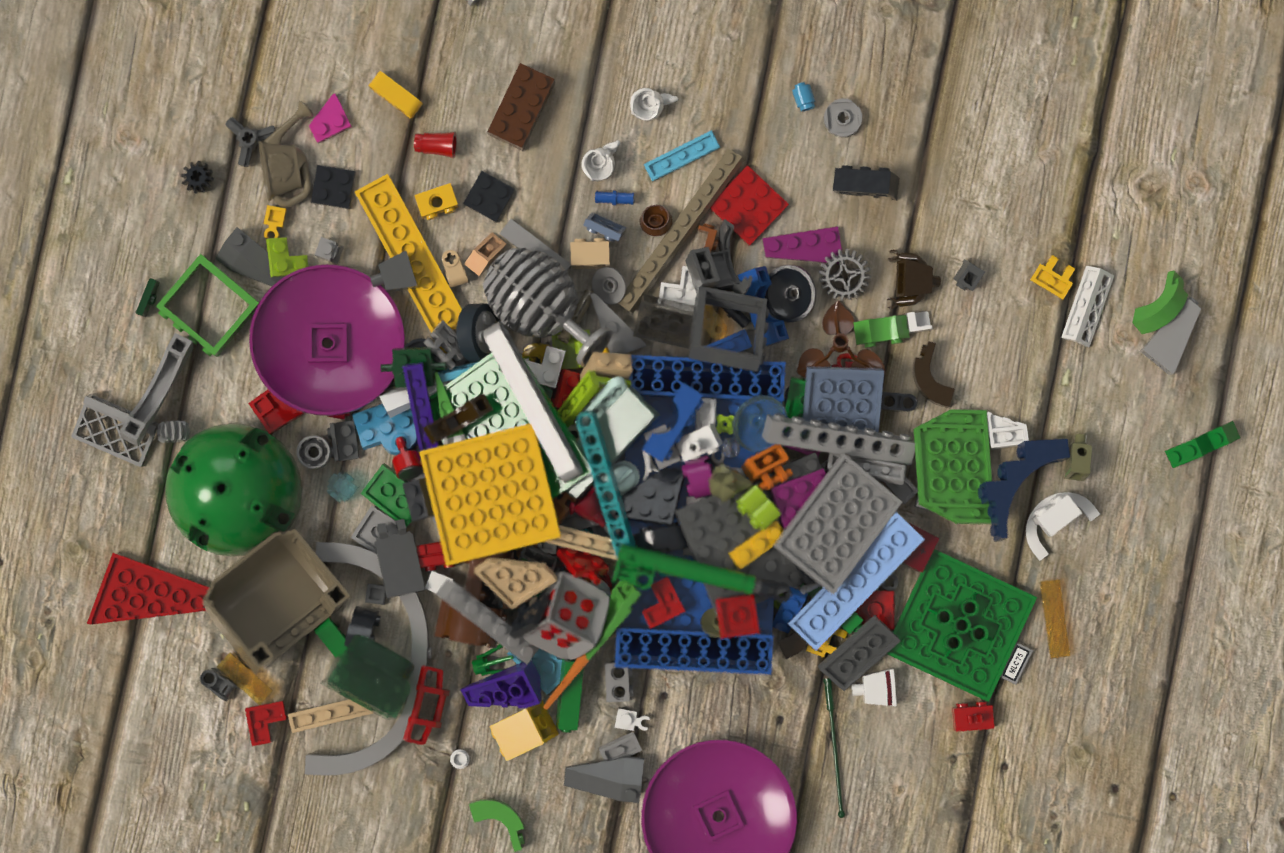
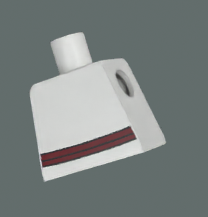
M894 669L862 675V684H852V696L863 695L864 703L897 706Z

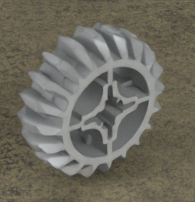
M838 249V256L831 252L832 259L827 256L825 257L828 264L821 263V267L825 268V270H819V274L824 275V277L819 278V281H826L822 288L826 289L829 287L826 292L828 295L834 291V299L840 294V300H844V295H847L848 300H851L852 293H854L855 297H858L857 290L859 289L863 293L865 290L861 286L869 285L864 279L871 278L869 274H865L870 271V267H864L868 263L867 260L860 262L863 258L861 254L857 258L855 257L857 253L855 250L849 255V249H845V254H842L841 249ZM845 260L855 262L859 268H848ZM839 261V270L829 275L831 267ZM842 266H844L847 273H850V275H847L848 278H846L847 283L843 276H839L843 271ZM860 274L858 282L850 288V280ZM830 281H842L845 289L835 287Z

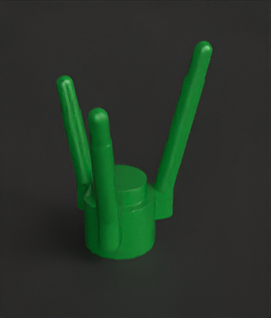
M499 644L497 648H492L483 654L477 655V659L472 660L475 675L495 674L505 669L488 670L491 665L511 660L514 657L511 655L492 661L485 658L503 647Z

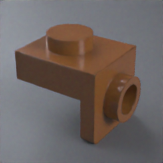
M709 224L699 225L698 231L708 234L705 247H709L710 253L712 250L715 251L718 240L715 239L717 230H714V226Z

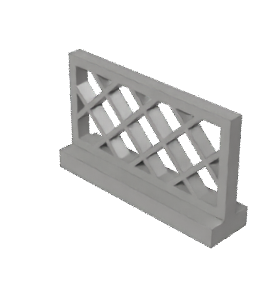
M86 395L83 401V408L71 437L142 467L158 430L157 425L160 423L155 421L151 423L146 432L150 434L147 442L140 443L139 447L135 446L129 449L126 441L120 436L119 431L121 429L119 426L125 423L132 411L95 395ZM88 408L95 411L96 419L88 421L86 416ZM106 416L111 417L115 426L106 429L102 418ZM99 420L103 431L94 434L90 423ZM84 425L87 426L90 436L85 438L78 435L80 427ZM116 427L120 438L111 441L107 431ZM104 432L108 443L104 445L98 444L95 436ZM121 440L125 451L119 453L115 451L112 443ZM139 448L142 454L140 461L132 458L131 450Z

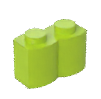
M752 485L736 500L738 504L737 509L743 515L747 514L751 519L749 522L756 530H765L781 515L779 510L756 485Z

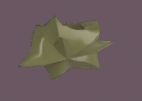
M721 463L720 467L718 466L713 470L712 476L709 479L711 494L721 498L723 503L740 491L751 487L752 482L743 477L738 470L728 468Z

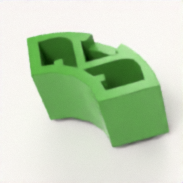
M906 315L853 322L856 344L864 345L865 348L876 347V343L891 341V344L903 343L902 339L910 338Z

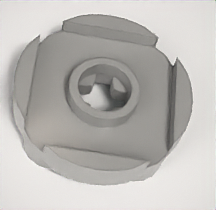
M849 99L833 101L824 113L825 127L830 134L836 137L845 138L853 135L862 123L860 108ZM841 113H844V115L848 117V120H845V123H841V121L838 120V117L841 116Z

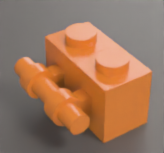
M775 444L748 458L741 467L750 482L762 480V483L757 485L761 491L769 490L775 484L783 483L788 480V477L793 475L791 469L784 471L782 468L789 460V457L779 444ZM775 471L776 475L770 478L768 474Z

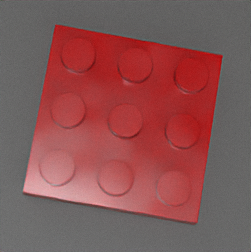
M747 165L721 192L710 207V210L722 221L726 219L733 224V231L750 246L789 204Z

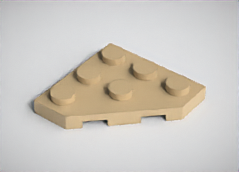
M489 558L474 568V573L511 610L557 581V575L545 563Z

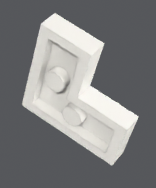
M687 266L682 267L680 285L661 282L659 302L694 307L697 293Z
M546 346L542 364L525 360L539 384L556 388L565 351Z

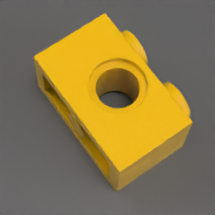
M451 183L414 195L423 219L432 220L438 217L437 214L443 212L450 214L456 211L455 208L459 207ZM440 198L443 201L442 205L437 208L432 205L433 200Z

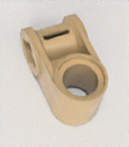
M453 250L445 251L442 255V262L450 288L468 283L469 280L459 255ZM449 254H451L453 257L456 256V259L453 260V264H451L450 262H446V259L449 258Z

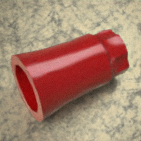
M456 132L415 134V152L455 158L457 149Z

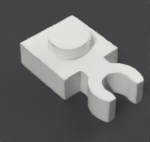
M618 708L615 728L634 731V726H638L639 729L646 731L648 727L642 726L641 721L644 719L649 720L650 717L644 715L638 718L636 717L637 711Z

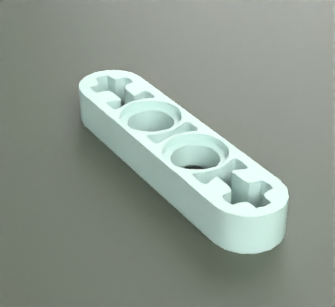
M615 377L611 379L579 415L587 410H591L597 414L599 419L627 389L624 378ZM584 416V423L591 425L590 417Z

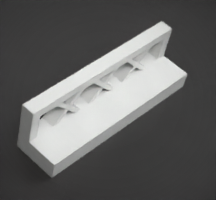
M1086 266L1061 338L1090 347L1114 275L1101 268ZM1103 276H1105V277H1106V280H1105L1104 285L1102 286V283H1101V282H1102ZM1099 295V300L1096 304L1095 299L1096 296ZM1090 313L1093 314L1091 321H1089ZM1086 331L1085 340H1082L1083 333Z

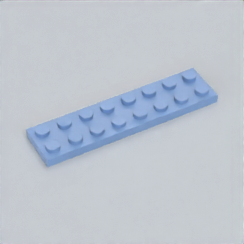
M896 512L836 593L831 594L825 588H822L788 624L810 646L817 650L925 539Z

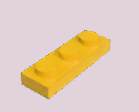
M775 520L765 530L758 531L730 551L728 554L736 567L741 570L773 547L774 543L783 533V529Z

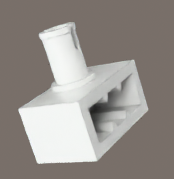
M711 423L682 436L676 445L685 462L702 457L701 454L708 452V455L718 451V447L723 443L715 425Z

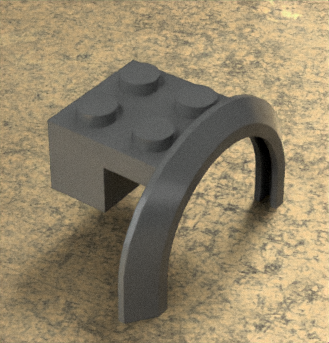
M726 219L723 220L719 230V251L710 253L709 247L690 250L685 260L696 293L699 286L718 290L731 288L734 293L745 295L751 285L752 276H749L748 280L744 277L741 282L734 271L730 256V237L734 226Z

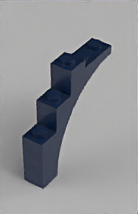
M1068 439L1035 440L1020 443L1016 450L1019 460L1005 461L998 465L997 475L1000 481H987L979 485L978 497L981 499V504H989L988 516L991 518L992 524L990 533L994 542H1001L1008 538L1007 522L1009 509L1014 495L1022 482L1036 469L1051 463L1063 462L1070 458Z

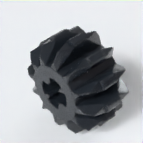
M197 161L196 166L193 162H190V169L186 166L184 167L187 174H181V177L185 178L182 184L188 185L187 190L191 191L193 189L195 194H198L199 188L205 193V186L208 188L212 187L208 181H214V178L209 176L213 173V170H207L209 165L205 163L202 166L201 161ZM197 173L200 175L199 181L195 180Z

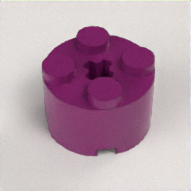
M708 455L686 461L685 465L682 466L684 477H687L690 483L687 485L688 493L690 496H694L695 499L712 495L709 479L714 468L712 464L709 465L707 463V460H710Z

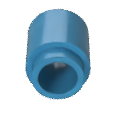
M805 82L796 84L792 93L797 107L800 108L801 112L815 108L814 103L816 101L810 84L806 85Z

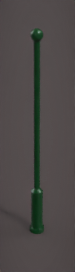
M826 678L823 679L825 685L827 710L830 715L839 804L838 817L844 818L845 812L842 805L833 710L835 709L832 680Z

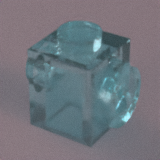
M339 472L338 474L334 473L328 480L330 484L327 486L329 489L326 492L341 503L342 501L347 502L359 487L353 483L355 479L347 472L345 474Z

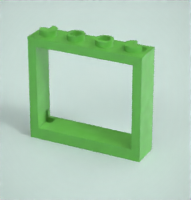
M200 254L156 307L160 310L158 314L164 319L170 318L175 322L173 326L177 330L187 332L189 340L194 344L199 342L203 346L202 351L211 357L213 354L218 357L253 316L259 302ZM201 265L249 304L248 308L214 347L166 307Z

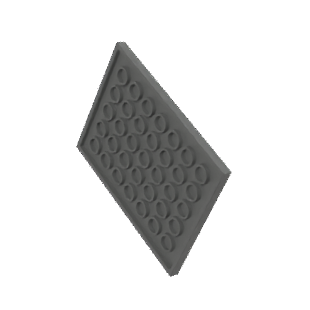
M816 452L782 466L784 471L791 469L793 473L785 482L822 469ZM774 471L768 475L770 478H772L776 475V473ZM759 479L753 482L752 485L757 486L762 483V480ZM750 487L740 491L723 503L721 498L711 495L675 510L694 561L746 573V575H754L756 580L760 581L763 578L775 582H785L793 588L803 584L795 564L774 547H771L741 570L736 567L728 553L760 531V529L756 530L749 521L751 519L747 514L743 515L737 509L738 504L736 500ZM763 490L762 492L774 505L770 490ZM778 517L776 520L782 528L780 519ZM704 584L716 617V599L750 595L744 592ZM780 588L777 591V595L787 590L785 588ZM752 592L751 594H754L756 604L766 599H769L767 597L758 596V593Z

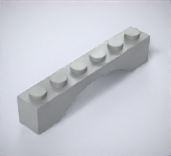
M176 333L174 334L150 385L119 431L122 439L139 447L194 348L191 340Z
M447 579L436 593L439 598L481 628L524 663L528 664L539 648L526 641L522 636L517 639L512 638L509 635L512 629L511 626L451 580Z

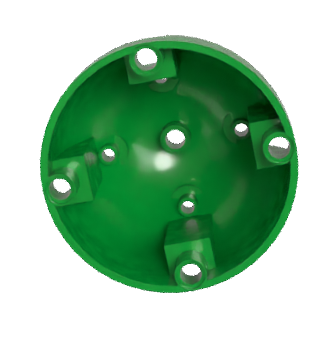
M222 424L197 433L181 447L167 473L166 503L176 527L193 544L217 555L245 556L273 533L285 532L290 529L301 504V476L290 451L273 435L249 425ZM262 435L268 437V443L264 446L259 443ZM246 451L247 455L243 458L241 453ZM184 456H187L188 459L186 460L185 464L182 466V465H181V459H182ZM224 482L227 490L221 494L218 491V485ZM259 504L261 509L257 512L255 507ZM284 513L289 517V521L286 524L280 522V516ZM203 519L207 521L206 525L201 523ZM204 535L209 536L206 546L201 542V538Z

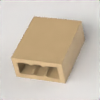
M593 352L580 373V381L588 370L595 371L598 377H622L624 380H628L632 373L631 355Z

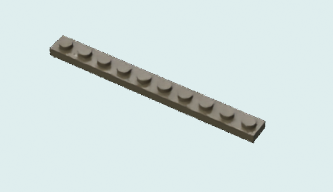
M730 149L726 151L626 288L624 298L618 302L620 306L632 314L635 312L745 161L742 156Z

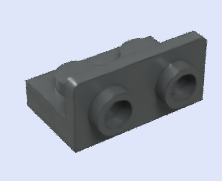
M354 420L330 423L327 433L328 438L332 439L333 444L331 447V458H334L336 462L360 459Z

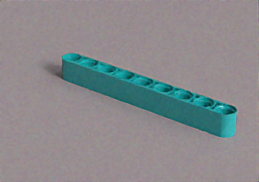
M587 410L577 417V426L616 558H618L621 544L634 547L636 545L598 416L594 411ZM584 416L590 417L591 425L584 423ZM592 434L597 438L596 444L590 442L589 435ZM595 453L602 456V462L595 460ZM600 472L607 474V481L600 478ZM606 491L613 493V500L606 497ZM611 510H616L619 513V518H614L611 515ZM618 528L624 531V537H620L617 534L616 530Z

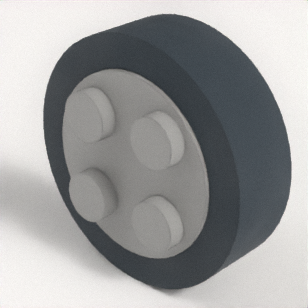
M487 303L466 305L460 312L457 329H452L457 334V342L462 355L471 362L481 361L492 353L483 336V331L499 322L500 319L496 317L493 309Z

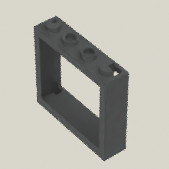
M699 286L694 304L689 358L758 371L759 365H763L765 357L762 349H765L767 338L764 337L768 328V323L765 322L769 314V310L766 308L767 299ZM705 304L757 314L753 355L700 345Z

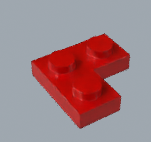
M668 577L651 585L659 603L642 611L650 629L685 612Z
M284 701L245 708L252 746L271 743L268 723L287 720Z

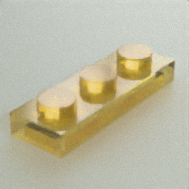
M231 652L217 666L219 670L258 705H261L273 692L266 683Z

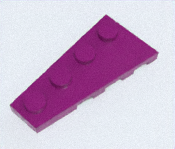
M838 227L762 239L765 258L828 263L825 260L826 256L832 259L831 252L838 256V249L842 251Z

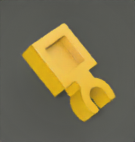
M267 205L264 225H269V227L264 232V238L268 239L270 232L275 233L274 238H279L277 229L278 227H284L287 209Z

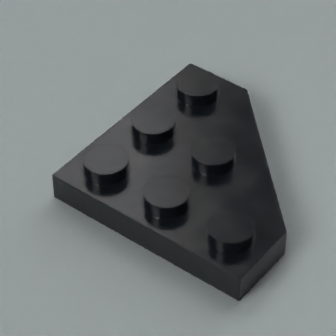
M665 467L622 495L628 520L673 527L676 515L675 510L678 507L685 478L683 471ZM616 511L615 516L619 518V513Z

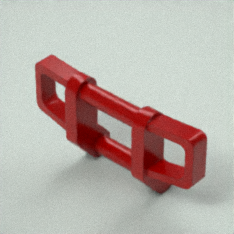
M425 665L421 666L418 684L415 689L417 693L411 716L408 717V724L403 737L404 741L424 745L427 742L432 727L441 728L442 722L440 721L446 697L450 693V690L442 688L443 670ZM428 670L437 673L436 687L424 685ZM425 692L439 695L433 720L418 718ZM414 724L426 726L419 740L411 739Z

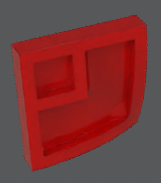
M268 389L248 403L270 435L304 415L303 412L281 402Z

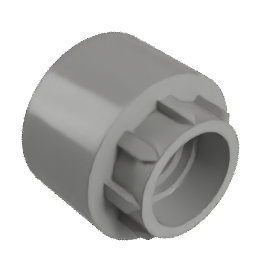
M315 435L305 437L297 447L298 460L307 468H323L331 460V446L322 437ZM313 447L319 449V455L316 458L310 456V450Z

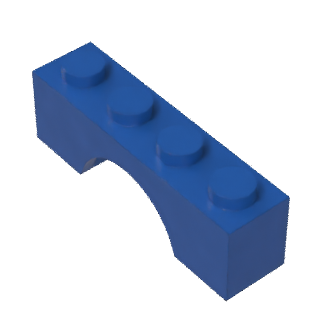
M766 266L754 268L737 275L741 282L744 277L747 280L749 276L753 278L745 295L765 299L766 291L771 285ZM750 313L751 322L754 328H756L757 314ZM768 314V318L765 319V322L768 323L767 332L764 334V337L767 338L765 347L789 339L784 321L777 320Z
M683 383L673 399L679 413L677 424L667 433H652L642 451L660 462L664 459L668 461L673 453V450L670 448L674 442L678 444L684 435L681 433L683 427H689L694 419L691 414L695 409L698 411L704 402L701 399L703 395Z

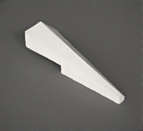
M435 379V385L427 387L429 397L437 392ZM453 380L442 382V384L445 386ZM389 387L379 395L390 418L411 408L407 387Z

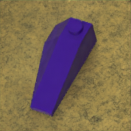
M532 660L528 664L523 662L460 689L468 706L490 707L491 705H498L502 708H508V706L527 708L542 702L540 674Z

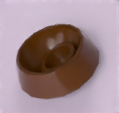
M660 205L647 207L639 219L642 230L651 236H661L667 233L673 223L670 212Z

